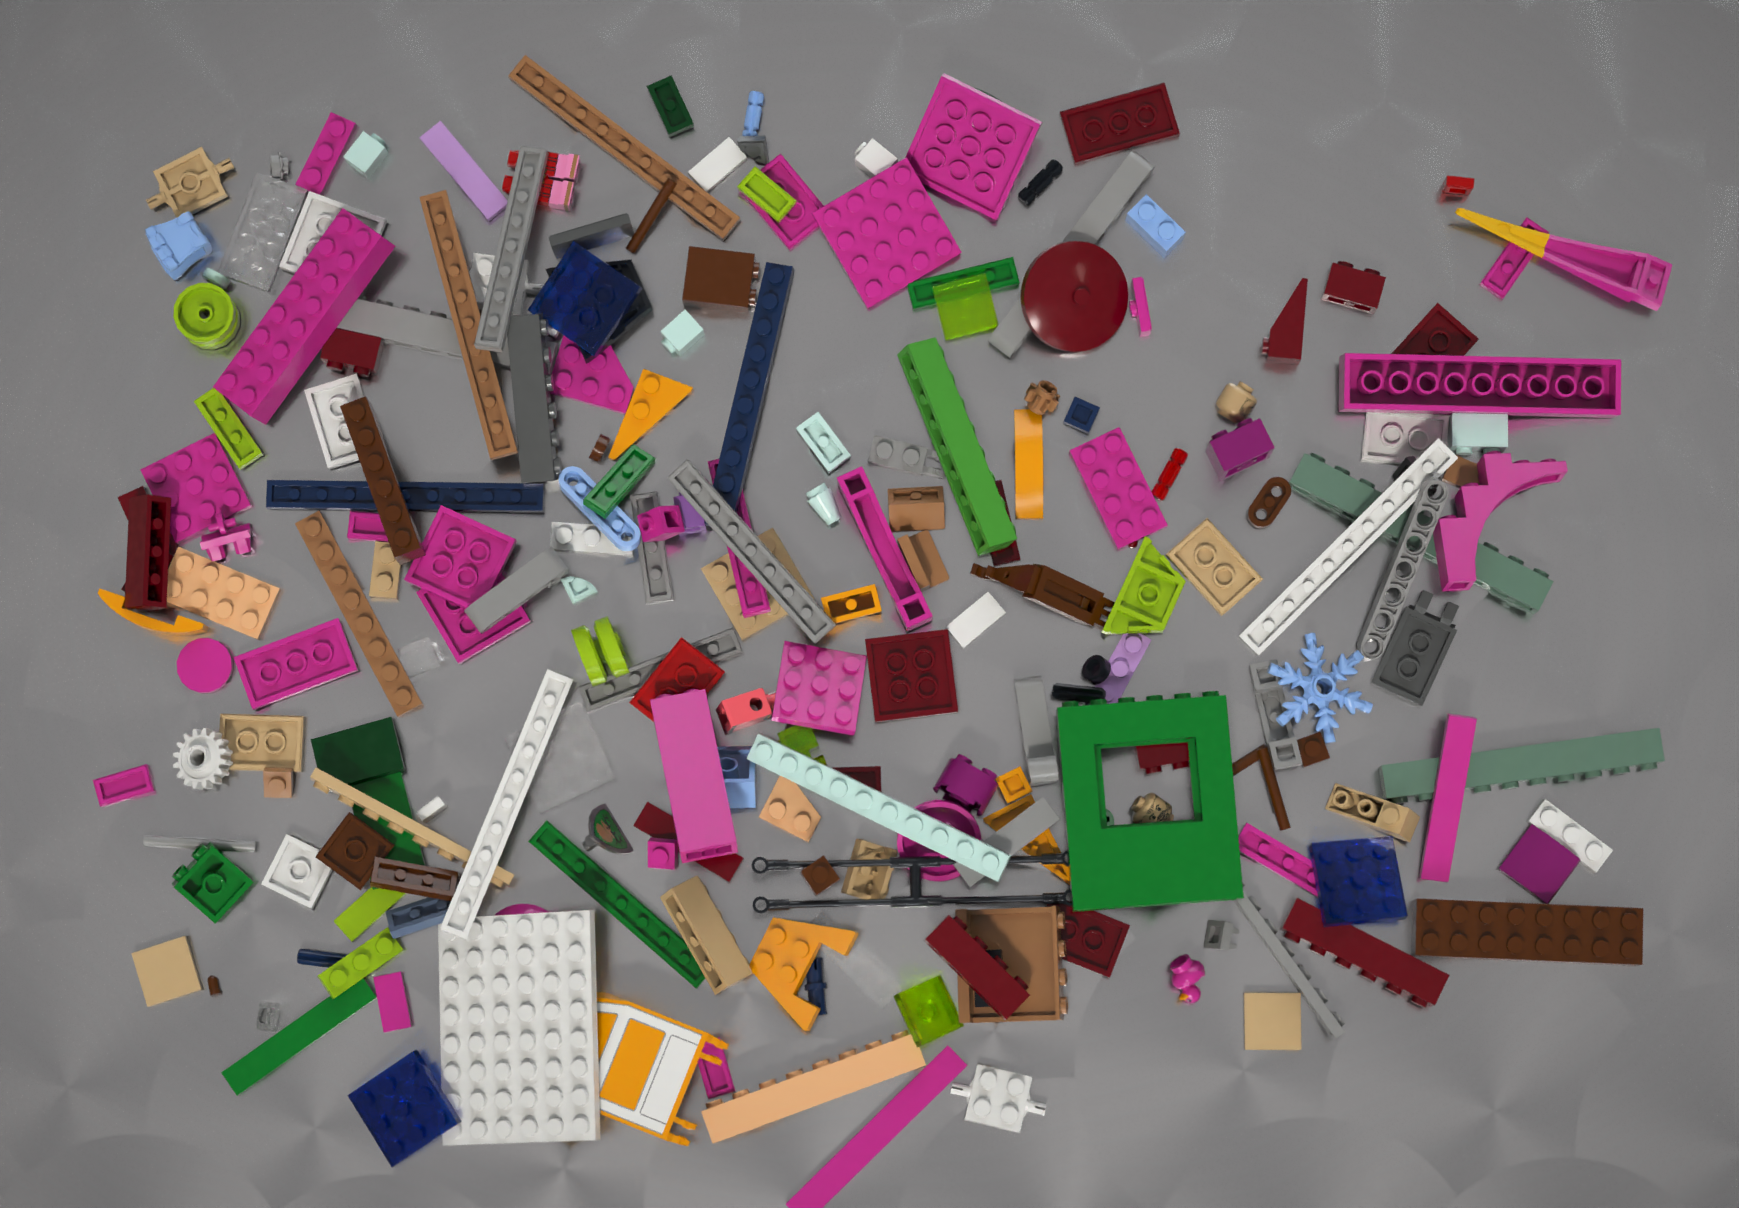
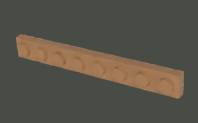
M317 511L296 522L295 525L397 717L400 718L422 706L423 703L322 513Z

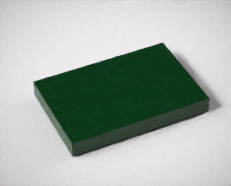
M392 717L311 739L317 768L349 786L405 771Z

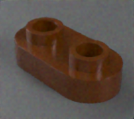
M1273 477L1265 483L1248 509L1247 518L1251 525L1256 528H1266L1273 523L1291 495V486L1286 479ZM1273 488L1281 490L1279 497L1272 495L1271 490ZM1259 510L1264 511L1266 518H1257L1256 512Z

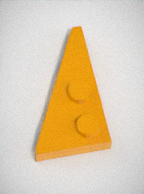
M643 369L608 456L609 460L614 461L619 456H622L640 437L645 436L665 415L674 410L678 403L686 396H689L693 391V387Z
M1030 794L983 818V821L997 832L1033 805L1035 801ZM1049 828L1021 848L1029 856H1041L1042 853H1061ZM1063 864L1043 865L1070 885L1069 867Z

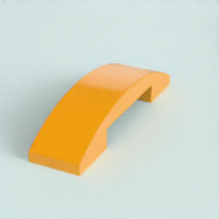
M1014 409L1015 519H1043L1042 415L1035 414L1030 409Z
M100 588L97 593L116 613L149 631L174 636H191L207 633L209 628L203 623L180 615L177 616L175 624L172 625L124 608V596Z

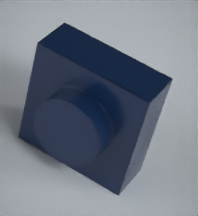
M1074 397L1063 423L1089 434L1100 407Z

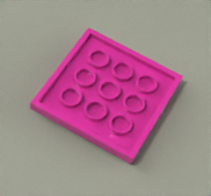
M944 73L938 82L906 157L921 183L997 220L1042 125V121Z
M907 157L811 213L866 308H870L907 286L908 283H912L962 253Z

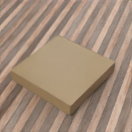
M187 936L131 953L147 1007L203 990Z
M1243 993L1244 1050H1301V993Z

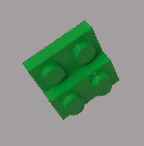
M209 842L207 846L201 844L194 850L191 855L194 860L187 867L183 864L174 872L172 877L175 880L172 882V885L216 924L254 882L224 853Z

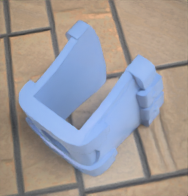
M189 211L171 221L155 226L151 225L145 229L153 253L165 272L174 281L182 277V274L195 262L212 252L210 242L203 235L195 218Z

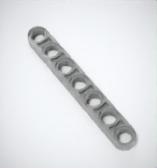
M1438 478L1427 479L1419 490L1358 639V650L1367 659H1377L1385 651L1448 498V487ZM1433 484H1439L1442 489L1440 496L1434 499L1429 498L1427 493L1429 487ZM1422 510H1429L1431 513V518L1426 524H1419L1417 522V515ZM1411 536H1418L1420 538V545L1415 550H1408L1406 546L1407 540ZM1400 562H1408L1410 566L1409 572L1404 576L1396 574V567ZM1392 587L1398 588V598L1392 602L1387 601L1385 598L1386 591ZM1386 613L1389 618L1388 623L1384 627H1377L1374 622L1376 616ZM1376 639L1378 641V648L1371 653L1365 652L1364 644L1366 641Z

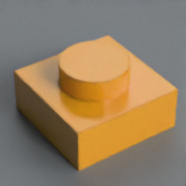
M1020 766L995 779L1007 804L1033 792Z

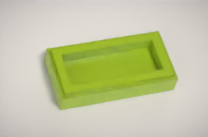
M756 166L737 186L738 190L778 223L782 221L797 203L792 196Z

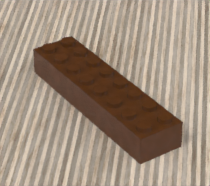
M1414 899L1412 900L1411 956L1640 966L1643 965V908Z

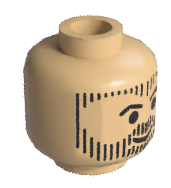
M1239 381L1238 385L1233 383L1226 384L1216 400V406L1219 408L1217 413L1235 424L1237 421L1242 422L1246 420L1257 404V399L1252 395L1254 389Z
M1149 793L1144 797L1138 796L1131 806V810L1134 811L1132 815L1134 823L1173 821L1174 818L1172 806L1155 793Z

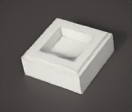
M435 797L419 809L416 814L424 823H427L448 806L442 798Z

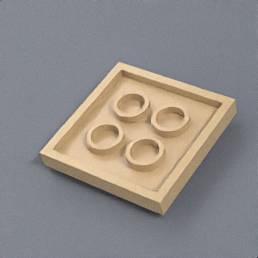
M772 527L758 535L759 539L814 599L774 528ZM729 553L701 568L742 641L789 615L767 591L771 612L748 618L743 617Z

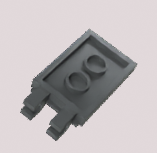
M1425 590L1421 591L1415 606L1409 605V607H1405L1371 681L1372 684L1420 706H1423L1457 632V629H1454L1456 625L1452 624V621L1459 608L1458 605L1447 602L1440 618L1426 612L1434 594Z

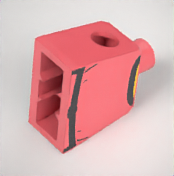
M759 688L721 701L716 708V712L725 736L767 720L772 715L771 710H773L776 691L765 694L763 688ZM750 704L755 705L758 711L752 710Z

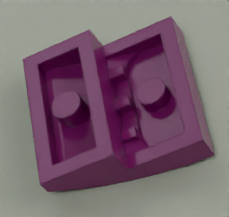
M1532 824L1499 867V870L1523 886L1527 892L1545 904H1549L1581 860L1555 839Z

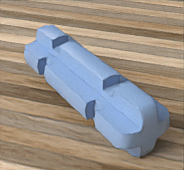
M750 91L749 105H747L744 122L745 130H743L742 136H758L756 131L759 130L762 107L760 106L763 105L764 100L762 92Z

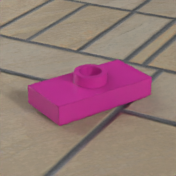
M1142 277L1132 278L1131 290L1133 300L1129 301L1131 317L1136 316L1139 337L1149 336L1152 327L1144 279Z

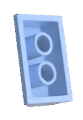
M752 746L717 747L730 808H756V763L746 759Z

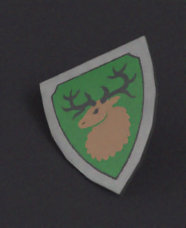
M606 803L594 808L589 816V835L586 836L585 841L582 843L584 849L590 851L599 845L605 850L618 855L633 852V848Z

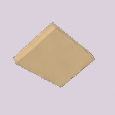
M1208 518L1165 555L1221 617L1263 580Z
M220 714L219 732L222 733L221 739L228 740L227 746L229 750H233L231 754L233 765H230L229 770L264 771L265 767L293 768V772H302L304 716Z

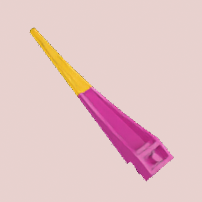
M1457 208L1455 211L1457 215L1628 303L1633 300L1655 311L1662 305L1673 264L1648 253L1563 238L1503 222L1463 208Z

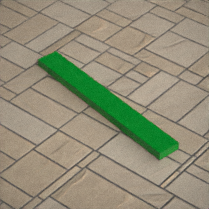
M547 820L528 842L697 989L706 978L685 941Z

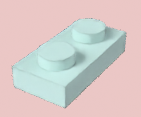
M819 412L796 427L797 432L828 473L851 458L850 453Z

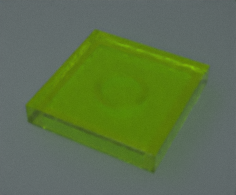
M986 273L932 286L945 340L998 326Z
M940 975L893 996L917 1048L964 1026L963 1023H959L958 1012Z

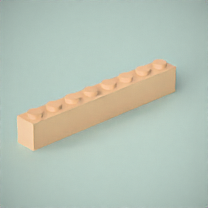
M905 1030L891 1035L893 1041L882 1045L881 1040L865 1045L866 1051L858 1054L855 1053L854 1049L838 1055L840 1060L829 1064L828 1059L812 1064L813 1070L804 1074L801 1069L785 1074L787 1079L777 1084L775 1079L758 1084L760 1090L749 1093L748 1088L732 1094L733 1100L723 1103L720 1098L706 1103L707 1109L701 1111L712 1143H717L926 1066L915 1033L909 1035L908 1031Z

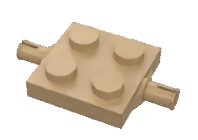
M200 147L153 171L159 183L160 193L146 199V202L151 210L166 202L172 208L176 218L188 211L194 214L228 197L221 184L220 174L234 168V165L229 157L214 165L208 159L204 149Z

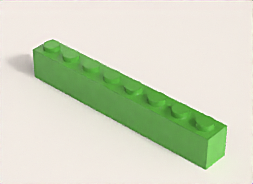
M936 337L907 344L897 356L976 552L980 556L1007 548L1017 540L1016 529L1008 517L1005 501L1000 496L995 484L994 474L989 470L985 460V452L978 443L974 425L969 420L965 411L964 400L959 396L954 376L948 369L944 359V351L939 346Z

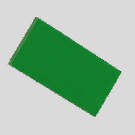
M402 772L351 786L414 820ZM356 804L353 805L352 810L357 818L395 845L385 859L426 866L421 845L412 840L414 837L412 834L406 831L399 834L387 827L389 822L379 817L375 821L362 813L364 811L362 807Z

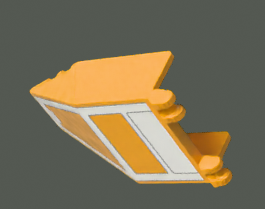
M597 992L600 1114L663 1140L689 1146L690 1140L684 1136L670 1133L671 1128L675 1122L686 1129L695 1130L696 1124L677 1117V1113L699 1058L721 1066L722 1060L719 1057L702 1052L705 1043H711L722 1050H727L729 1044L707 1032L612 994Z

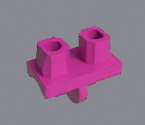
M223 513L216 514L217 522L208 524L209 532L213 533L201 536V549L207 551L212 562L226 557L224 544L233 542L236 554L251 551L250 537L252 528L250 523L236 526L235 517L225 520Z

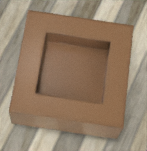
M265 767L263 771L264 797L292 798L294 794L293 768Z

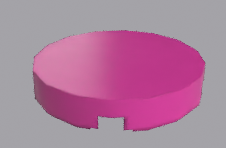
M198 638L187 643L180 651L177 659V673L181 682L190 690L201 694L213 693L223 688L233 672V658L229 650L219 641L210 638Z

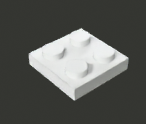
M286 834L261 885L313 909L332 869L316 858L320 851L319 849Z

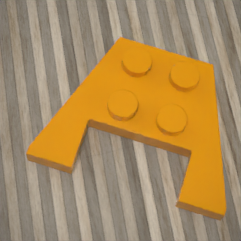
M773 917L749 966L753 974L803 1030L810 1031L821 1008L798 996L797 993L822 943L842 955L848 956L859 933Z

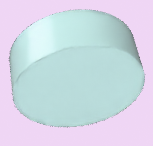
M208 267L202 274V278L205 281L219 286L223 290H226L231 282L222 274Z

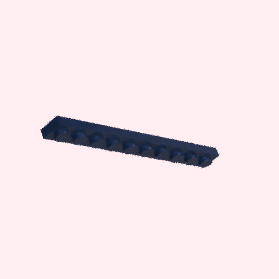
M766 262L713 487L736 513L793 279V266Z
M267 480V509L377 510L367 481ZM398 482L409 511H438L442 505L453 511L544 513L543 483Z

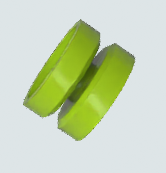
M197 283L187 287L179 294L174 304L173 318L177 328L191 344L201 349H217L227 345L235 337L240 327V314L237 305L221 287L212 283Z
M608 616L594 621L593 626L597 635L595 640L589 628L585 625L571 630L593 687L607 682V673L603 664L608 663L612 675L616 678L630 673L624 657L626 653L617 631L614 632Z

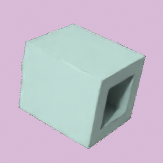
M363 131L343 157L347 164L369 179L388 155L384 147L386 142L374 133L370 136Z
M684 310L661 330V335L664 338L661 343L671 354L676 351L681 357L705 335L704 329Z

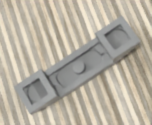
M1277 659L1250 664L1249 668L1267 748L1274 770L1302 765V759L1297 739L1294 737L1291 720L1283 727L1276 721V718L1285 712L1287 708L1282 706L1286 700L1283 685L1278 684L1281 677L1267 673L1270 663L1278 665Z

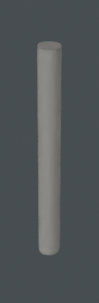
M144 835L143 845L150 847L196 849L201 844L207 846L211 842L219 850L256 852L257 849L256 841Z

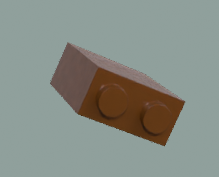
M689 246L682 297L683 305L749 313L750 305L755 306L757 289H752L753 278L758 279L760 263L756 262L755 254Z

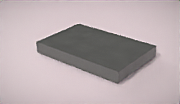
M625 213L554 234L548 238L555 258L559 259L632 237L634 231L629 215Z

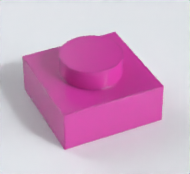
M651 837L648 840V867L675 870L678 867V841L675 839Z

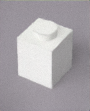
M873 138L868 144L863 142L854 153L856 156L855 166L870 178L898 162V158Z

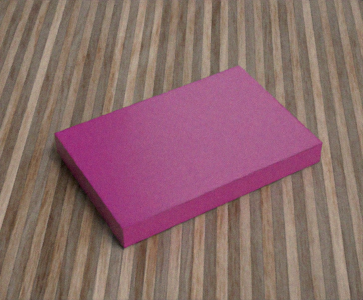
M780 153L761 168L760 171L797 201L796 205L778 223L746 195L743 194V196L785 247L791 251L819 229L811 213L824 205Z

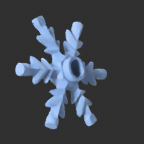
M1316 633L1305 634L1308 649H1301L1302 654L1309 660V662H1304V664L1312 669L1309 676H1303L1299 667L1297 672H1295L1288 662H1285V669L1270 663L1267 673L1281 677L1278 682L1279 685L1293 683L1291 689L1299 685L1304 689L1302 697L1292 696L1296 701L1282 704L1287 710L1276 718L1278 724L1283 727L1293 717L1295 722L1299 723L1303 710L1308 714V705L1314 703L1319 708L1314 717H1320L1316 725V731L1323 729L1324 742L1328 744L1336 742L1332 727L1339 728V724L1331 716L1336 714V712L1329 708V703L1332 700H1337L1341 709L1345 704L1353 715L1356 713L1355 708L1369 714L1373 703L1359 699L1362 695L1361 691L1348 693L1349 688L1340 691L1336 687L1338 679L1347 681L1344 675L1358 673V670L1354 669L1353 666L1364 659L1359 650H1356L1347 659L1344 653H1342L1339 657L1338 665L1336 666L1333 662L1332 672L1325 673L1321 666L1325 663L1326 659L1320 660L1324 652V646L1321 645L1317 648ZM1316 685L1321 687V693L1317 690Z

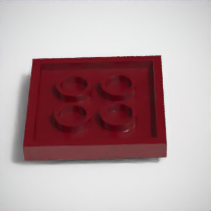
M948 629L865 639L875 723L958 713Z

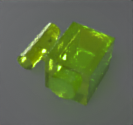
M795 725L777 733L779 737L777 742L812 758L810 752L819 749V744L812 728ZM823 755L813 758L814 760L824 765H827Z

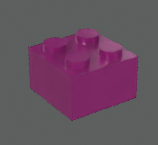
M1248 418L1236 425L1237 428L1229 433L1225 429L1211 436L1212 440L1209 441L1205 452L1219 480H1223L1271 456L1275 447L1260 418L1255 421L1252 418Z

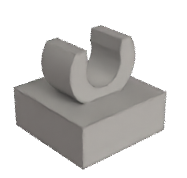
M1209 920L1204 948L1222 951L1236 949L1237 945L1231 944L1232 933L1239 934V930L1233 927L1234 923Z

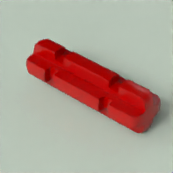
M1180 448L1174 449L1170 456L1171 461L1168 460L1158 479L1159 483H1156L1152 490L1154 497L1160 500L1165 499L1169 492L1168 487L1171 488L1181 469L1180 465L1184 464L1188 453Z

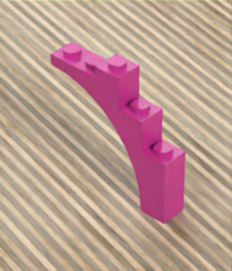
M1490 451L1483 454L1477 463L1479 484L1468 483L1461 486L1455 495L1457 516L1446 515L1441 517L1433 532L1442 591L1469 590L1476 581L1475 557L1478 539L1489 515L1501 503L1520 491L1541 484L1560 482L1568 472L1566 461L1545 459L1540 462L1530 463L1528 460H1518L1512 463L1511 453Z

